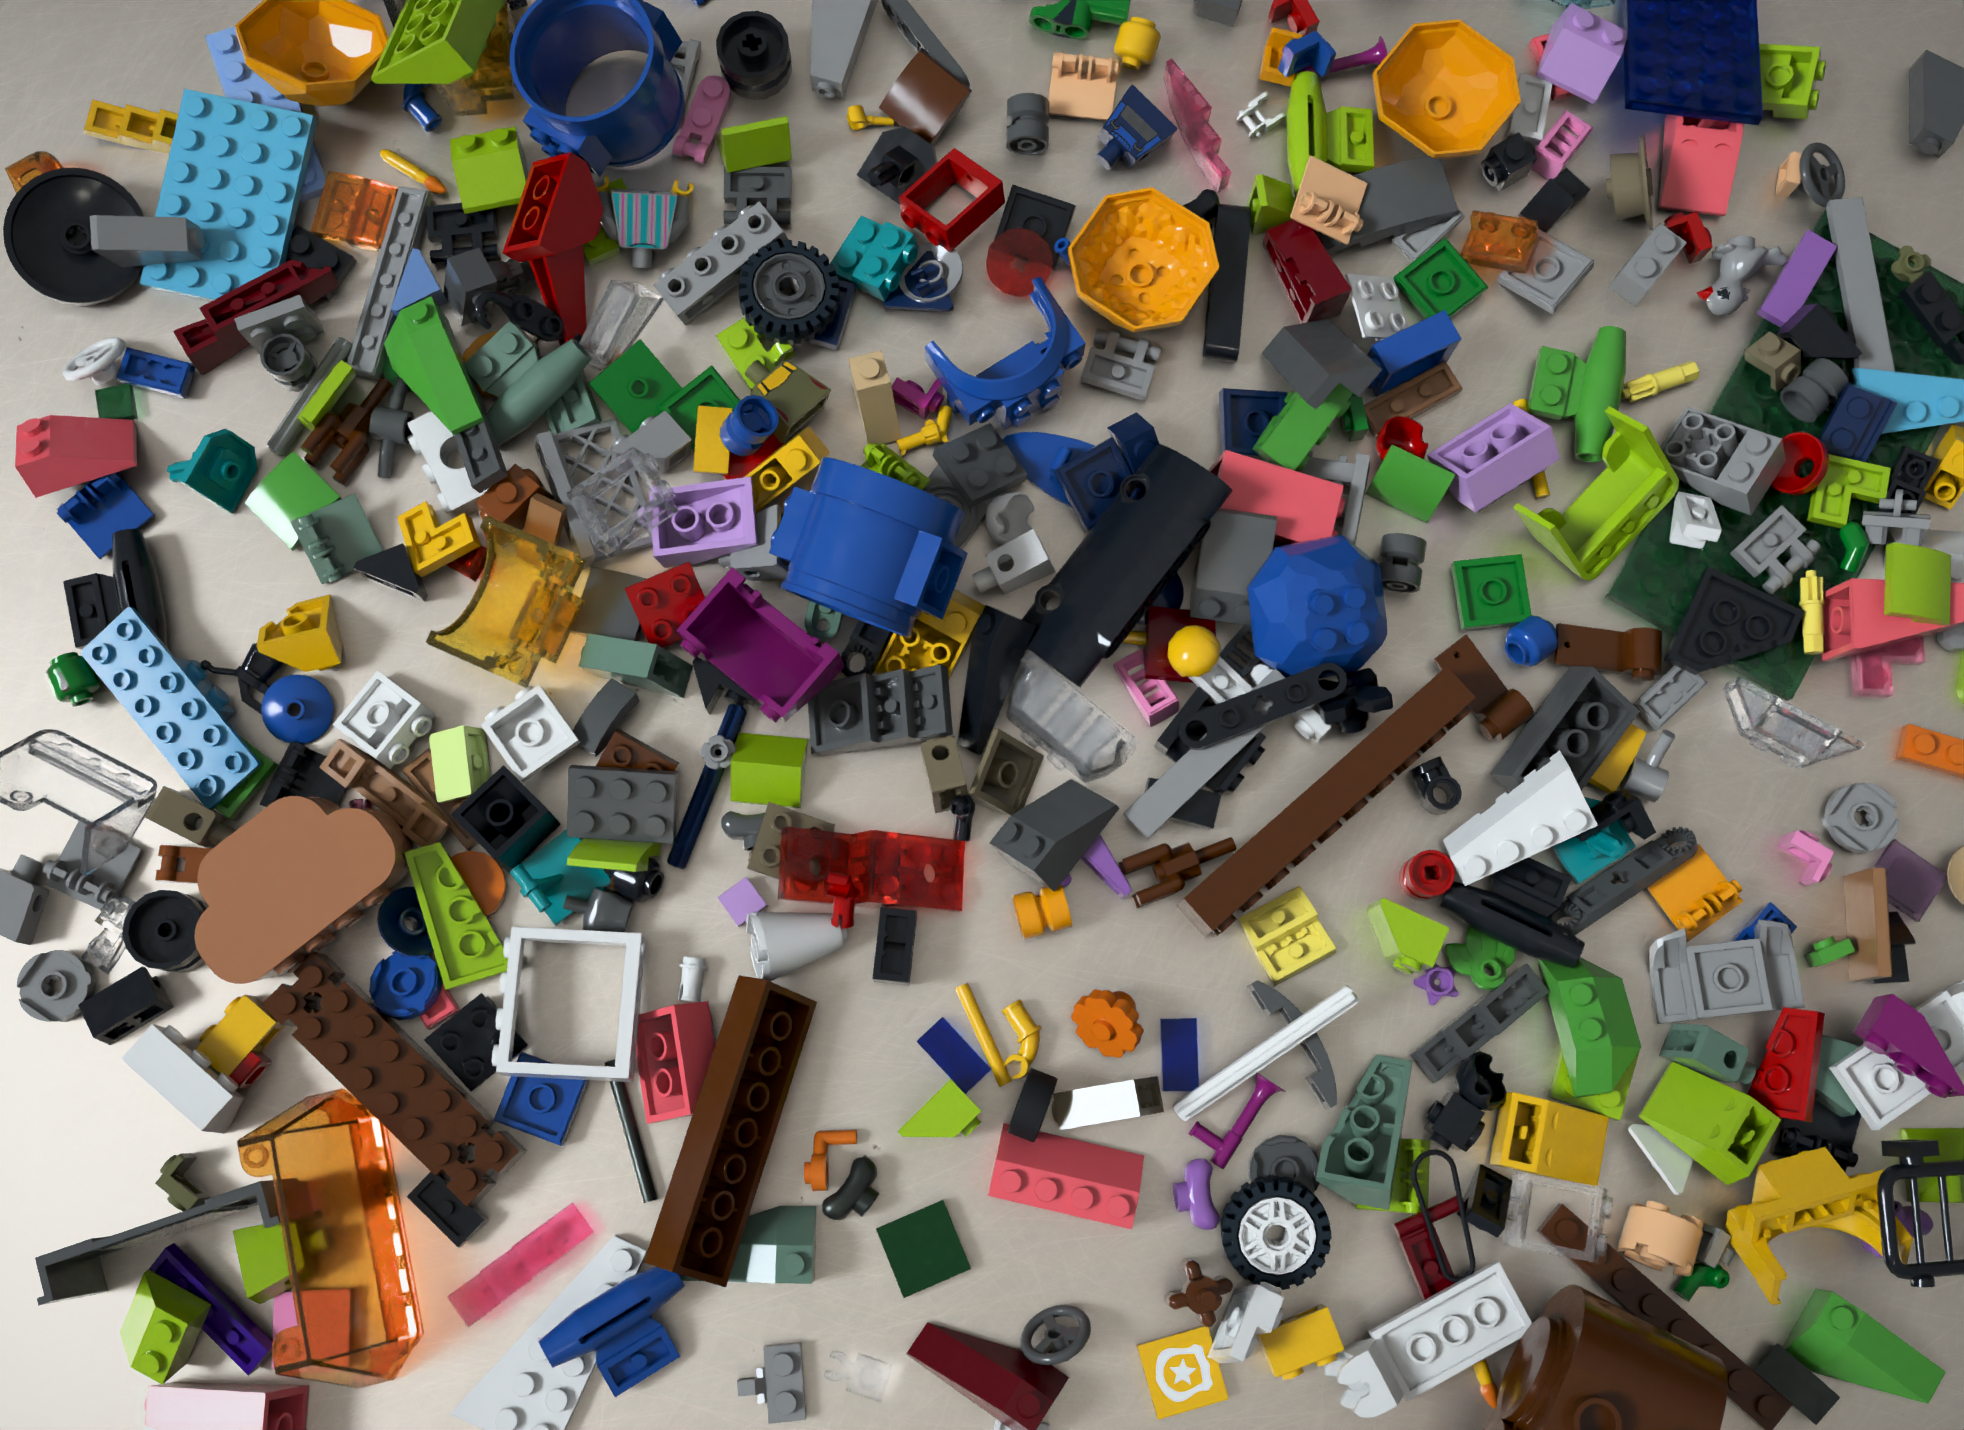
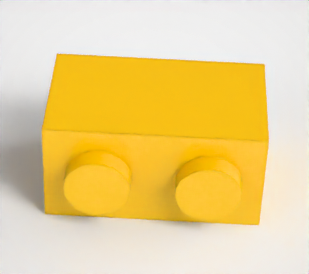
M244 994L242 997L239 996L231 1001L224 1011L226 1014L217 1025L214 1024L206 1029L199 1039L201 1043L196 1049L204 1053L212 1061L211 1066L220 1074L223 1072L230 1076L251 1051L263 1052L286 1026L281 1025L261 1005L263 1002L256 996Z
M1323 1304L1281 1320L1275 1330L1272 1329L1271 1333L1256 1334L1271 1374L1276 1378L1282 1376L1283 1380L1304 1373L1302 1367L1316 1362L1317 1366L1329 1364L1338 1359L1336 1353L1345 1350L1329 1309Z

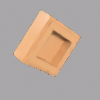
M1793 151L1779 166L1776 196L1788 198L1800 184L1799 163L1802 153Z

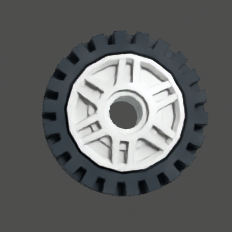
M1269 1175V1178L1264 1179L1262 1176L1255 1178L1254 1182L1250 1184L1246 1182L1241 1186L1240 1191L1233 1193L1230 1197L1231 1201L1229 1204L1226 1203L1223 1210L1224 1215L1221 1218L1220 1226L1223 1248L1234 1269L1245 1280H1250L1254 1285L1266 1282L1280 1287L1282 1290L1290 1289V1285L1296 1284V1286L1304 1284V1279L1307 1277L1311 1279L1315 1276L1316 1269L1318 1267L1322 1268L1325 1263V1255L1329 1254L1331 1229L1327 1213L1314 1193L1299 1181L1296 1182L1292 1178L1285 1176L1279 1178L1277 1175ZM1282 1225L1285 1227L1282 1237L1275 1240L1266 1237L1267 1230L1271 1226Z

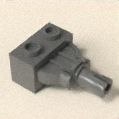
M476 248L447 258L443 294L461 326L470 323L479 324L474 313V305L477 297L482 292L491 289L501 291L504 294L516 291L522 292L525 291L527 282L536 280L529 261L519 263L513 259H508L507 262H487L480 248ZM487 303L484 308L486 320L493 314L494 303Z

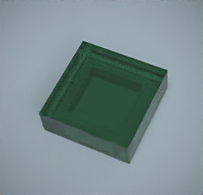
M129 383L95 390L99 418L138 419L134 390Z

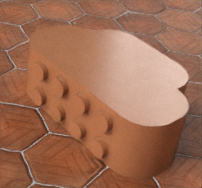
M287 796L274 801L211 849L199 866L197 874L198 888L201 896L209 906L200 916L195 928V944L200 956L215 975L235 984L250 983L277 975L280 976L287 971L288 973L295 971L306 960L305 955L315 949L320 951L336 939L333 934L335 931L340 930L344 926L346 929L350 928L365 916L362 910L373 904L375 906L380 905L392 893L390 889L399 883L409 870L404 854L405 851L412 850L409 838L401 832L402 828L389 814L378 809H340L332 801L321 797Z

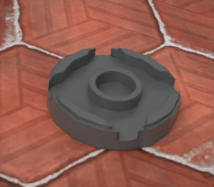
M1277 1135L1265 1139L1254 1149L1248 1164V1178L1250 1183H1252L1255 1178L1261 1176L1263 1179L1269 1178V1175H1277L1279 1178L1285 1176L1292 1178L1296 1182L1299 1181L1314 1193L1320 1184L1316 1181L1319 1160L1314 1150L1303 1140L1295 1136Z

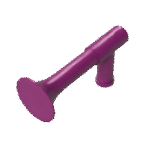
M1379 36L1378 43L1367 51L1334 59L1329 74L1362 65H1379L1387 56L1383 38ZM1311 65L1295 73L1296 75L1299 72L1311 71L1321 77Z
M1256 1073L1257 1083L1251 1099L1224 1139L1202 1126L1199 1121H1196L1189 1132L1190 1136L1193 1135L1215 1150L1210 1161L1222 1169L1226 1167L1243 1140L1242 1137L1267 1099L1274 1093L1286 1092L1259 1073Z

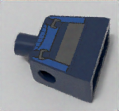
M1132 84L1098 134L1099 140L1105 146L1096 155V159L1108 170L1119 160L1128 168H1133L1167 143L1178 128Z

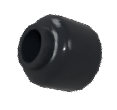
M650 857L648 860V871L632 872L611 869L608 871L613 891L635 902H644L649 898L655 897L662 888L664 874L661 872L660 864L657 860Z

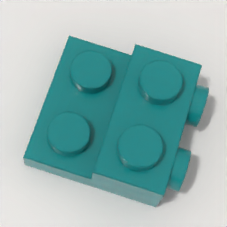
M860 216L830 264H833L838 280L856 284L857 289L885 302L890 292L897 289L901 275L906 267L916 259L919 246L913 233L886 221L881 225L864 216Z

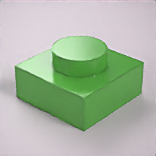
M1830 936L1813 943L1815 950L1804 954L1809 968L1825 965L1853 953L1855 949L1849 938L1835 941L1834 937Z

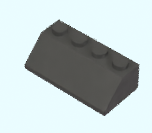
M1570 666L1490 774L1511 792L1525 781V776L1534 769L1536 771L1540 770L1551 761L1549 758L1560 750L1582 791L1640 711L1593 666Z

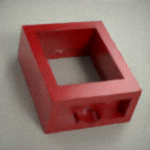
M955 148L898 197L901 218L904 223L912 229H918L925 234L933 245H940L948 252L954 250L1005 204L1002 180ZM955 182L977 198L950 223L945 225L924 209Z

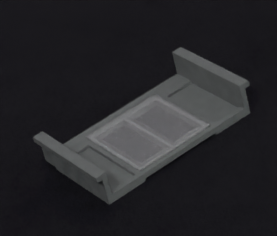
M296 1179L259 1181L206 1199L203 1205L112 1236L91 1238L35 1257L44 1296L37 1298L38 1306L92 1296L108 1291L100 1260L102 1257L161 1239L246 1210L255 1205H259L265 1228L307 1223L321 1217L319 1211L311 1212L303 1182H296Z

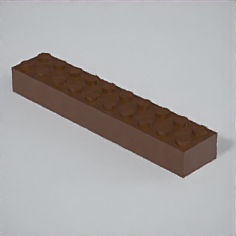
M1446 666L1184 897L1177 907L1204 937L1211 932L1217 937L1237 920L1233 915L1237 909L1244 913L1264 896L1259 891L1264 885L1270 890L1290 873L1286 868L1290 862L1296 867L1314 852L1316 848L1312 843L1315 840L1322 844L1343 825L1338 821L1341 817L1347 822L1369 803L1365 798L1367 794L1374 798L1395 780L1391 775L1392 772L1397 776L1400 775L1421 757L1417 752L1418 749L1422 753L1426 752L1446 734L1442 729L1443 727L1449 731L1472 711L1468 705L1476 696Z

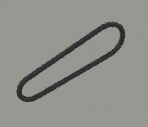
M1437 1149L1427 1150L1414 1161L1411 1169V1180L1440 1269L1446 1279L1456 1283L1473 1274L1476 1267L1468 1222L1464 1220L1466 1212L1457 1168L1452 1157L1446 1152ZM1431 1155H1438L1446 1159L1452 1171L1470 1260L1469 1270L1461 1277L1451 1276L1445 1267L1417 1181L1418 1165L1424 1158Z

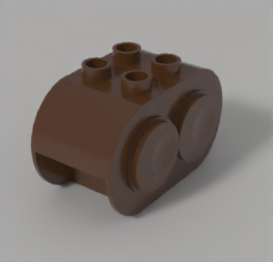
M1572 1284L1561 1289L1549 1300L1536 1320L1520 1339L1503 1375L1497 1398V1408L1493 1410L1488 1424L1483 1430H1720L1727 1400V1373L1719 1357L1578 1285Z

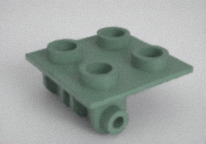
M355 493L290 521L321 584L342 578L344 574L355 570L353 567L356 561L383 551Z

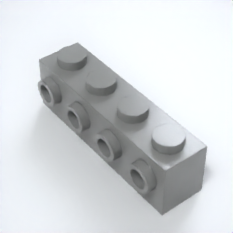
M759 201L755 205L745 207L738 214V218L729 226H723L716 230L711 240L705 245L691 250L686 255L685 261L676 268H670L662 273L659 281L653 286L679 319L687 325L739 283L744 264L748 265V258L752 254L758 255L759 248L765 246L767 249H770V243L778 241L779 246H784V240L789 239Z

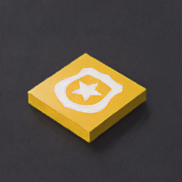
M1202 1325L1136 1345L1158 1420L1229 1399L1219 1363L1207 1357L1213 1344L1208 1327Z

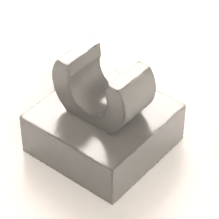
M1704 1223L1702 1227L1703 1236L1695 1261L1712 1268L1716 1267L1718 1261L1729 1266L1735 1255L1732 1250L1726 1247L1731 1236L1720 1228Z

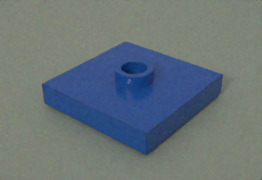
M520 1052L517 1062L554 1064L524 1052ZM511 1076L493 1121L563 1146L588 1080Z

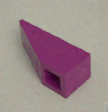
M1894 994L1875 997L1854 1031L1856 1035L1864 1040V1045L1873 1052L1885 1054L1895 1062L1894 1066L1899 1071L1909 1076H1916L1926 1084L1925 1088L1932 1094L1941 1098L1964 1096V1085L1924 1015Z

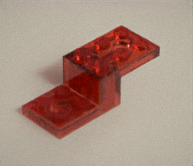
M784 827L781 832L778 900L833 905L834 898L826 896L831 884L827 882L830 872H836L852 876L854 887L860 891L859 897L855 900V907L875 909L898 906L960 912L962 911L965 841L878 830L847 834ZM812 857H816L821 863V872L818 876H814L809 870V861ZM927 864H930L935 871V878L931 883L924 876V868Z

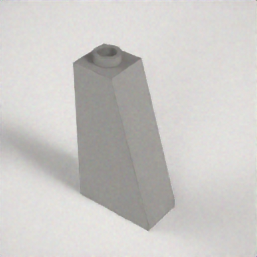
M812 0L810 59L812 91H816L825 98L836 97L844 99L878 0Z

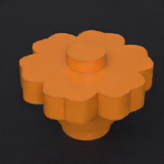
M1094 989L1089 996H1082L1078 1000L1071 1015L1072 1020L1079 1025L1076 1029V1034L1083 1039L1086 1046L1089 1048L1098 1047L1099 1051L1106 1057L1121 1058L1126 1051H1134L1140 1043L1144 1032L1142 1026L1137 1023L1139 1013L1136 1011L1135 1001L1130 995L1122 991L1112 993L1109 990L1101 991Z

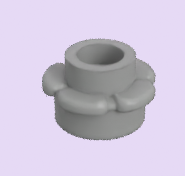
M721 735L710 737L709 742L704 743L701 748V756L705 758V764L714 770L729 767L732 754L736 752L734 743L730 739L726 740ZM717 749H720L722 751L721 755L719 756L715 754V751Z

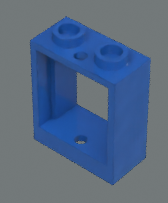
M1443 310L1373 344L1367 355L1382 371L1367 389H1372L1377 397L1444 361L1447 362L1461 341V337L1447 312Z

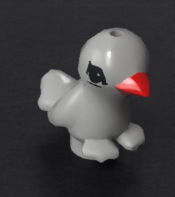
M1732 237L1727 240V244H1719L1718 247H1715V251L1712 252V258L1721 261L1718 280L1710 287L1696 292V294L1706 302L1713 314L1718 316L1730 315L1749 299L1746 294L1750 293L1751 290L1743 289L1742 283L1753 277L1765 265L1784 266L1787 258L1779 246L1770 249L1762 246L1755 247L1754 237Z

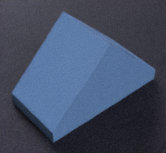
M413 248L391 306V310L396 318L400 310L430 296L433 297L438 306L448 302L419 249Z

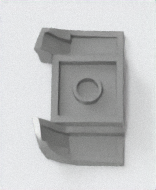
M1759 919L1754 927L1755 939L1686 947L1685 928L1656 939L1649 950V967L1657 1024L1765 1011H1780L1783 1007L1805 1008L1792 936L1788 925Z

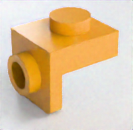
M1275 27L1271 29L1263 49L1259 79L1291 87L1295 73L1285 77L1278 70V66L1285 45L1292 39L1303 37L1302 34Z

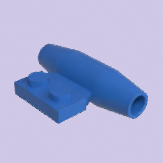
M653 1267L628 1277L577 1308L538 1342L553 1368L596 1350L597 1367L614 1397H617L680 1357L663 1324L651 1317V1315L682 1290L685 1285L678 1273Z

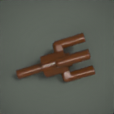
M381 378L360 406L349 402L339 416L334 412L326 413L300 446L307 453L303 459L315 467L330 446L335 444L342 451L330 467L336 471L333 479L341 485H345L369 453L370 448L366 442L367 436L370 434L371 414L393 385L387 379Z
M1232 837L1196 851L1193 850L1189 842L1172 849L1168 844L1163 843L1122 859L1118 866L1124 875L1150 865L1152 866L1154 876L1159 884L1138 891L1131 896L1137 909L1177 893L1184 888L1185 881L1202 875L1200 864L1237 849Z
M1184 1258L1180 1266L1186 1273L1187 1280L1183 1284L1182 1291L1177 1293L1168 1291L1164 1295V1301L1172 1309H1180L1187 1306L1197 1314V1320L1205 1327H1212L1216 1323L1214 1311L1220 1307L1222 1302L1221 1295L1231 1292L1233 1284L1231 1280L1222 1275H1218L1214 1279L1202 1275L1200 1266L1196 1261L1191 1258Z

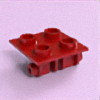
M690 562L624 588L648 643L657 644L660 647H665L682 639L676 630L705 598Z

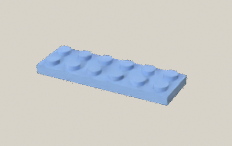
M235 26L205 36L227 98L304 113L301 103L287 99L246 65L235 33ZM314 141L299 203L331 192Z

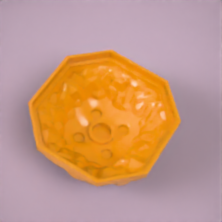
M1153 187L1105 195L1068 247V256L1077 296L1091 309L1107 318L1114 325L1125 328L1133 333L1174 327L1182 324L1219 270L1209 222Z

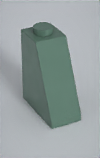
M588 633L585 646L582 648L581 659L578 665L598 677L609 680L613 678L621 683L679 698H684L693 665L657 644Z

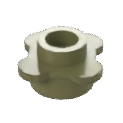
M1906 245L1899 250L1900 256L1891 265V271L1899 280L1911 283L1923 274L1925 268L1931 265V259L1928 255H1921L1915 252L1911 246Z

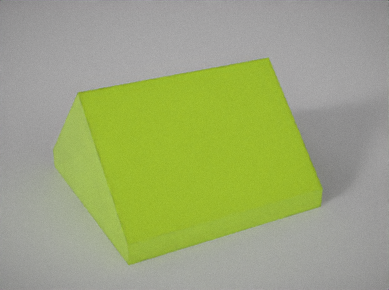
M787 116L723 128L715 135L727 173L792 160Z
M738 732L735 743L736 752L732 754L730 801L768 805V802L783 807L801 808L808 739Z

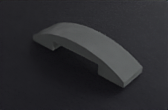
M1257 980L1247 986L1265 1016H1269L1279 1010L1286 1023L1290 1024L1303 1015L1290 1000L1269 985ZM1315 1032L1300 1043L1317 1069L1305 1078L1324 1108H1332L1337 1105L1335 1077L1328 1054Z

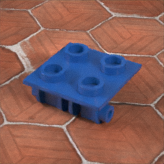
M118 472L94 479L89 484L87 483L82 490H78L77 494L64 504L62 503L57 509L58 516L65 523L68 522L99 559H102L112 551L113 533L125 529H139L155 516Z

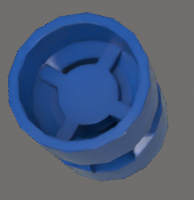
M751 395L743 398L720 427V438L723 445L735 455L744 457L753 455L774 433L779 424L776 408L770 401L761 396Z

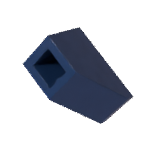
M1137 412L1107 427L1110 437H1113L1133 474L1159 443L1154 427ZM1141 488L1143 494L1145 495L1146 489Z

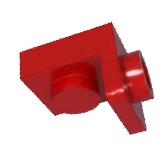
M1274 0L1268 16L1271 23L1287 17L1291 31L1303 36L1315 30L1317 31L1320 22L1308 0Z

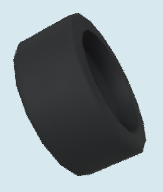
M1033 1068L1030 1069L1013 1113L1008 1133L1035 1142L1058 1080L1056 1077Z

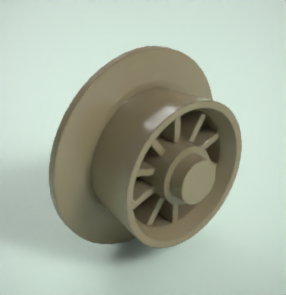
M1640 135L1638 153L1610 154L1611 178L1606 179L1607 198H1613L1616 221L1644 214L1649 230H1653L1651 196L1653 195L1651 168H1648L1645 137Z

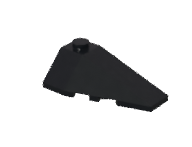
M985 605L981 616L977 620L976 629L971 640L957 744L981 756L1036 628L1033 624L988 605Z

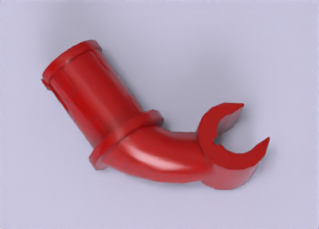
M830 872L827 882L831 884L826 896L834 898L831 924L838 928L839 920H842L841 929L851 928L854 926L855 900L859 897L860 891L854 887L851 875Z

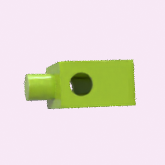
M264 1224L233 1230L246 1297L258 1304L265 1303L312 1277L314 1268L311 1256L329 1249V1241L323 1228L307 1234L301 1224L265 1228Z

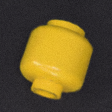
M1131 17L1130 21L1121 24L1114 45V53L1122 59V66L1133 70H1140L1141 65H1150L1154 61L1161 39L1159 31L1155 29L1156 24L1141 17Z

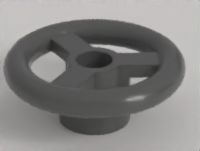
M1820 142L1811 143L1803 150L1800 157L1799 170L1801 180L1798 189L1802 194L1808 195L1817 205L1826 207L1829 200L1842 199L1845 191L1844 170L1838 156L1829 146ZM1820 153L1827 159L1830 165H1821L1813 154ZM1834 175V192L1829 197L1828 183L1831 180V176Z
M1057 1305L1047 1308L1031 1318L1024 1327L1020 1339L1021 1349L1029 1360L1037 1364L1054 1365L1066 1362L1077 1355L1088 1342L1091 1334L1090 1320L1084 1311L1074 1306ZM1061 1316L1072 1317L1078 1321L1080 1327L1065 1328L1063 1325L1057 1324L1054 1318ZM1044 1323L1047 1328L1044 1333L1045 1338L1033 1348L1031 1344L1032 1336L1037 1328Z

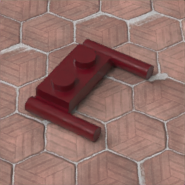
M1457 1196L1427 1208L1445 1267L1451 1276H1454L1433 1223L1459 1211ZM1422 1211L1393 1224V1228L1399 1237L1397 1238L1422 1301L1455 1283L1446 1279L1440 1269Z

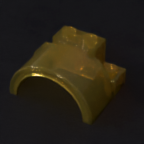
M486 516L480 526L486 537L487 555L479 585L470 603L458 619L443 630H431L426 643L527 688L541 658L556 664L585 601L573 594L572 591L586 560L576 553Z

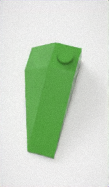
M430 296L400 310L384 342L394 372L453 435L484 422V416L449 320L433 297Z
M1815 1288L1783 1345L1786 1351L1813 1373L1929 1404L1946 1373L1868 1314L1833 1291Z

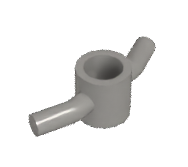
M1662 730L1646 761L1637 757L1634 758L1620 783V789L1623 788L1638 797L1641 802L1643 798L1653 803L1659 799L1669 777V772L1660 768L1659 765L1676 737L1674 733L1669 730Z

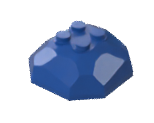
M1343 535L1275 547L1247 587L1254 656L1273 670L1276 668L1285 678L1324 663L1337 664L1345 673L1357 671L1382 646L1387 637V618L1380 566ZM1324 672L1318 679L1335 675L1330 672Z

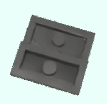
M591 567L570 632L585 637L590 633L637 641L641 625L624 588L646 578Z

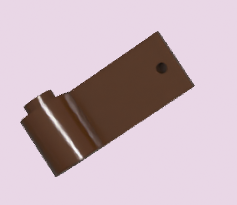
M1558 623L1556 624L1558 643L1554 655V665L1567 667L1593 666L1597 671L1632 675V679L1636 681L1654 680V675L1661 673L1663 632L1659 629L1646 627L1632 628L1625 632Z
M1467 634L1433 659L1441 671L1448 666L1476 696L1468 706L1479 721L1478 727L1489 740L1494 738L1497 741H1502L1534 715L1529 701L1519 691L1506 688Z

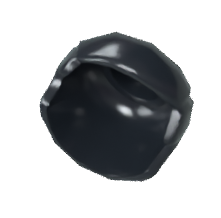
M1478 1051L1469 1056L1459 1066L1455 1083L1465 1100L1480 1110L1492 1111L1506 1101L1507 1091L1502 1082L1504 1074L1492 1071L1490 1063L1493 1057L1490 1054Z

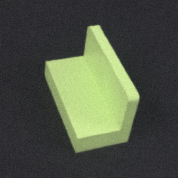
M462 725L430 734L429 740L437 802L445 803L461 798H469L490 778L484 729Z

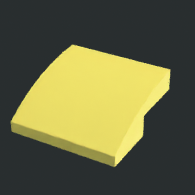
M1300 886L1238 918L1249 943L1274 986L1336 953L1335 945L1318 920V913Z

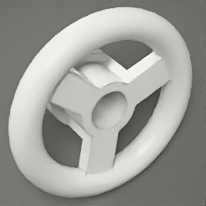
M111 337L85 348L65 365L63 369L64 378L69 381H78L90 376L96 385L108 382L118 374L119 369L114 361L125 349L124 340L119 337Z

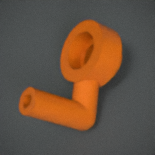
M857 1129L826 1130L815 1133L811 1162H805L804 1181L805 1184H811L812 1191H828V1145L857 1144Z

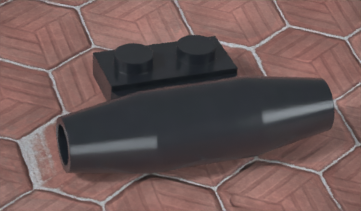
M140 529L117 531L112 534L113 577L94 573L63 581L75 648L82 650L127 607L135 608L167 647V622L157 570L143 533Z
M1529 857L1493 873L1490 880L1492 892L1470 885L1464 886L1463 883L1454 881L1445 892L1440 903L1442 908L1477 932L1534 958L1573 969L1585 946L1582 940L1548 918L1560 908L1572 877Z

